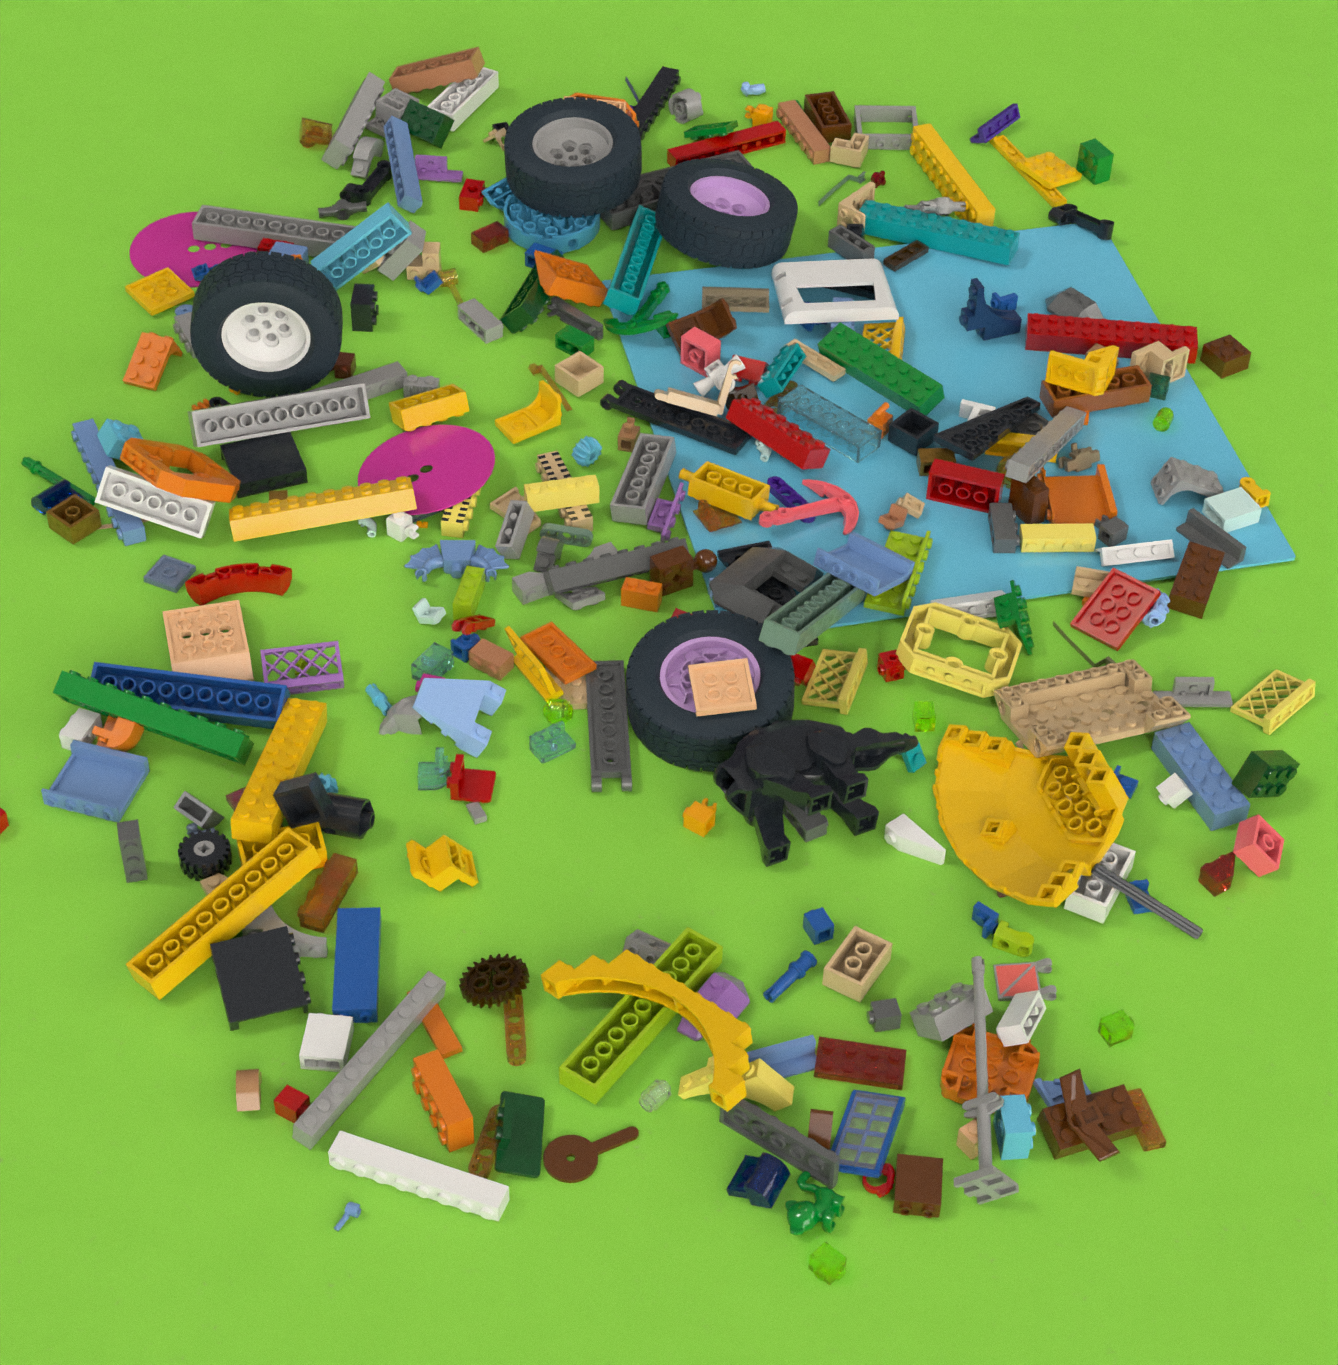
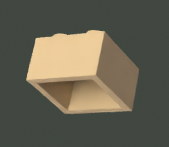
M581 351L555 365V382L577 397L603 383L604 366Z

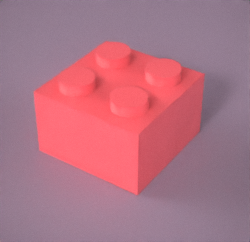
M693 327L681 336L680 363L708 377L704 368L717 359L720 360L721 340Z
M1258 814L1239 822L1233 853L1258 877H1261L1279 869L1284 838Z

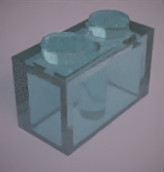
M434 642L411 664L412 678L420 681L423 673L442 677L454 665L453 651Z

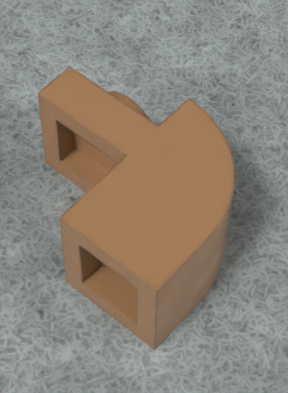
M259 1069L236 1071L237 1112L260 1110L262 1075Z

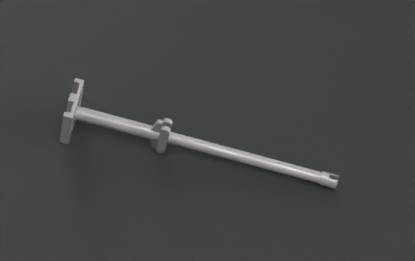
M975 956L971 959L974 992L977 1098L965 1101L962 1108L967 1111L964 1113L966 1119L977 1118L979 1170L955 1177L954 1187H963L964 1194L968 1197H977V1203L980 1205L1018 1193L1019 1186L1018 1183L992 1165L990 1114L1003 1107L1004 1099L996 1092L988 1093L984 993L985 965L984 959L981 956Z

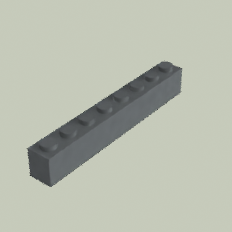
M674 537L668 539L666 543L657 541L651 543L649 547L640 545L634 547L632 551L623 549L617 551L615 555L606 553L600 555L598 559L589 557L583 559L581 563L572 561L560 568L559 565L551 566L543 574L549 596L650 572V556L682 545L689 552L686 539Z

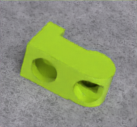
M1001 920L994 933L992 947L1020 957L1030 956L1034 944L1032 934L1008 928L1009 923Z

